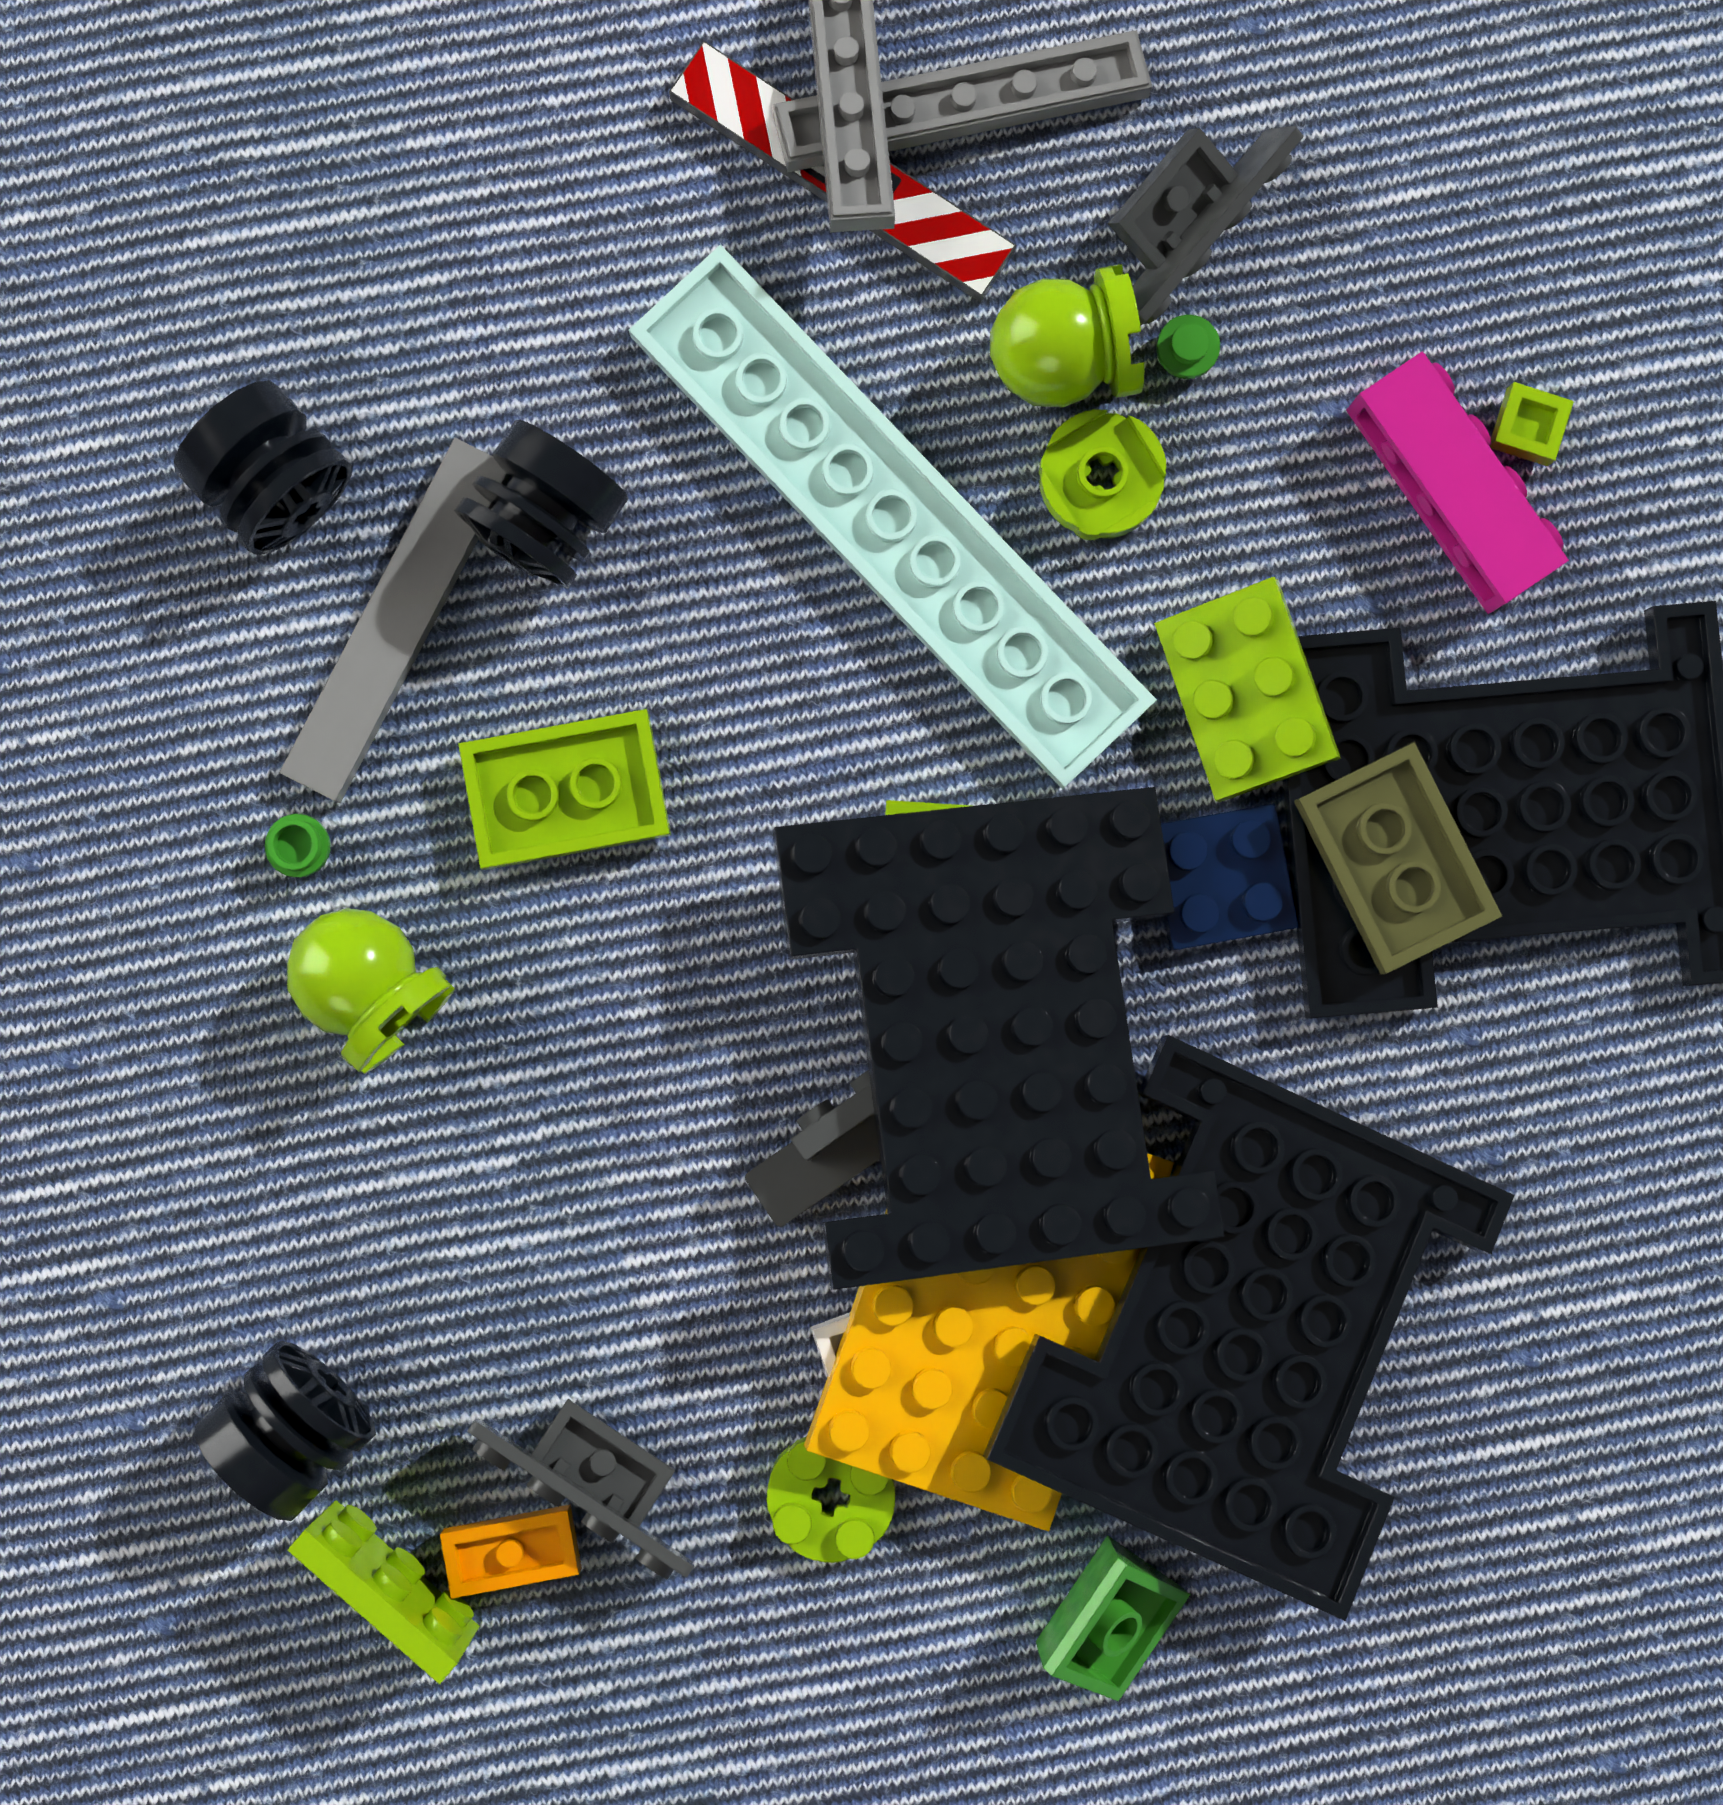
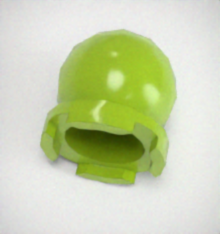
M1118 264L1097 268L1094 274V284L1090 286L1089 290L1069 279L1045 278L1015 290L998 313L990 331V357L1008 391L1033 406L1062 408L1088 398L1102 381L1109 384L1112 395L1116 398L1142 393L1144 388V362L1131 364L1128 334L1141 332L1135 294L1129 274H1123V265Z
M345 908L320 915L294 939L287 961V990L302 1016L326 1033L347 1035L348 1041L341 1051V1057L358 1072L362 1071L364 1074L382 1064L405 1045L396 1035L418 1014L428 1023L455 991V988L446 980V975L438 967L429 968L423 973H416L414 949L400 927L371 911Z

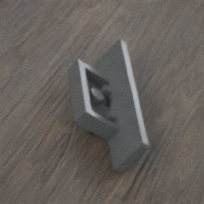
M1296 126L1265 130L1234 167L1229 164L1201 128L1188 129L1107 223L1146 268L1132 285L1140 325L1153 322L1166 311L1172 301L1171 292L1184 277L1191 276L1206 264L1212 254L1211 245L1224 230L1234 227L1246 217L1252 207L1251 198L1263 184L1277 178L1292 161L1291 151L1304 137Z
M869 1070L850 1083L856 1094L836 1108L827 1099L796 1120L802 1131L791 1138L792 1142L745 1175L746 1182L775 1225L779 1227L786 1225L880 1159Z
M567 1399L532 1454L478 1418L473 1421L467 1430L468 1433L478 1439L472 1448L474 1452L504 1471L512 1461L533 1475L526 1486L555 1506L559 1507L566 1497L587 1511L581 1520L586 1527L611 1543H614L618 1535L621 1534L639 1546L641 1550L635 1558L659 1576L668 1580L675 1570L687 1578L694 1568L693 1561L640 1526L672 1477L675 1469L570 1399Z

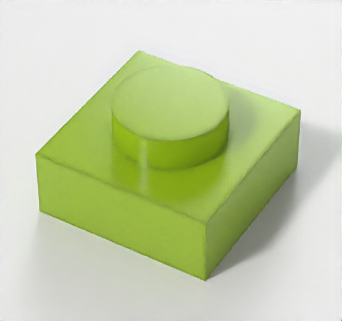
M1513 382L1506 389L1491 436L1490 448L1548 467L1556 461L1574 401Z

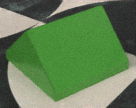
M1107 1535L1035 1641L1042 1666L1052 1677L1119 1701L1191 1594Z

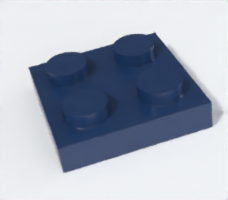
M1275 803L1161 824L1175 912L1168 917H1164L1170 951L1299 928Z

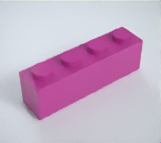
M1422 351L1362 391L1346 411L1486 613L1490 614L1568 562L1569 559L1562 551L1564 543L1556 527L1549 520L1539 518L1527 501V489L1521 477L1511 467L1503 466L1490 448L1491 438L1484 424L1472 414L1467 415L1453 395L1455 387L1447 371L1440 364L1431 363Z

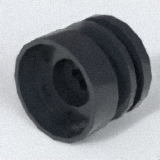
M271 380L251 383L234 391L214 405L192 427L181 442L174 458L175 473L203 503L211 507L221 506V522L227 529L238 532L239 542L249 552L257 556L272 553L291 543L325 515L344 492L352 476V464L339 451L334 448L330 449V441L324 434L316 429L305 431L307 428V416Z
M521 419L515 420L492 454L499 466L512 478L509 484L505 486L493 479L477 476L472 485L494 506L490 510L474 500L463 497L454 511L458 517L472 528L480 542L502 559L530 576L535 575L545 578L568 589L577 574L556 555L557 552L560 550L576 560L587 562L591 553L583 541L572 532L576 524H579L590 530L606 533L627 502L628 496L613 479L577 451L535 425Z
M280 1340L262 1356L263 1365H255L244 1375V1388L247 1393L232 1390L225 1394L195 1425V1439L205 1459L217 1475L237 1495L259 1511L277 1520L292 1521L328 1485L325 1468L342 1470L353 1459L352 1450L360 1451L376 1435L374 1421L364 1404L332 1369L301 1347Z

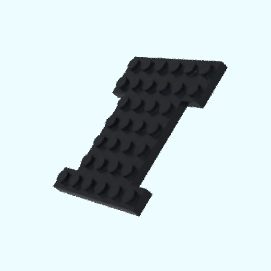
M1716 601L1660 605L1644 610L1650 670L1407 690L1401 628L1298 636L1341 757L1339 760L1283 780L1294 906L1299 927L1297 928L1305 1019L1438 1008L1432 951L1387 974H1380L1294 803L1295 800L1415 742L1502 914V917L1452 942L1676 923L1682 985L1694 986L1723 983V664Z
M1155 787L774 827L772 833L788 959L793 960L853 953L888 1213L822 1222L831 1290L1225 1237L1215 1171L1151 1179L1113 923L1168 917L1175 913Z
M1165 1035L1162 1036L1138 1095L1195 1121L1172 1176L1215 1171L1225 1237L1141 1248L1094 1360L1035 1334L983 1457L1346 1621L1395 1497L1336 1469L1432 1231L1479 1253L1492 1254L1515 1195L1179 1039Z

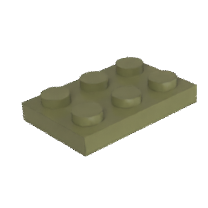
M1415 742L1294 801L1380 974H1387L1502 917Z

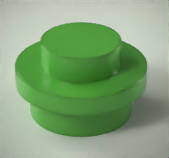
M1181 315L1175 317L1163 327L1159 334L1156 345L1157 356L1163 368L1171 375L1182 379L1198 378L1206 374L1214 366L1219 356V335L1214 326L1200 316Z
M291 814L280 818L271 826L265 839V852L268 861L278 872L290 877L302 878L316 873L324 866L330 854V838L325 827L316 819L303 814Z

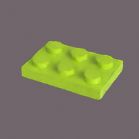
M1275 576L1154 623L1215 801L1222 802L1341 759L1281 586Z
M647 709L458 743L480 869L489 870L671 836L650 715Z
M335 1500L301 1533L287 1551L438 1684H441L458 1664L480 1627L472 1620L474 1616L472 1609L461 1597L451 1599L449 1590H445L442 1593L423 1577L425 1569L411 1553L399 1547L393 1550L375 1534L377 1528L374 1522L362 1510L353 1505L344 1507Z

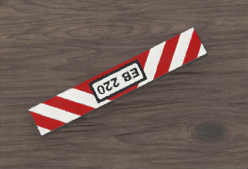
M703 41L669 90L670 100L827 202L824 165L787 173L773 118V104L794 99ZM890 163L895 209L894 229L869 231L981 303L1015 253L1016 244Z

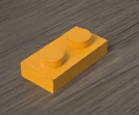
M571 1504L444 1528L440 1533L451 1599L579 1575L582 1569Z

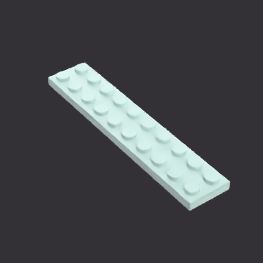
M721 244L629 329L631 338L1062 790L1157 700Z

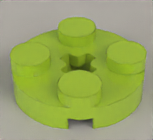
M1092 409L1069 418L1052 434L1040 461L1039 488L1047 509L1062 526L1072 530L1078 537L1084 540L1115 538L1135 530L1153 513L1163 492L1164 478L1166 476V458L1163 448L1153 431L1141 420L1130 415L1125 418L1119 414L1107 413L1108 410ZM1098 459L1099 463L1103 466L1113 463L1117 467L1119 472L1112 478L1113 488L1105 490L1101 485L1093 487L1088 482L1087 478L1092 472L1089 465L1091 461Z
M806 1437L798 1439L778 1456L769 1477L767 1508L776 1536L782 1542L788 1544L793 1551L808 1559L819 1562L835 1563L866 1556L872 1550L873 1545L885 1534L892 1520L895 1508L894 1480L809 1452L804 1447ZM829 1478L840 1480L841 1492L850 1495L847 1504H837L834 1511L822 1509V1501L812 1495L815 1487L825 1488Z

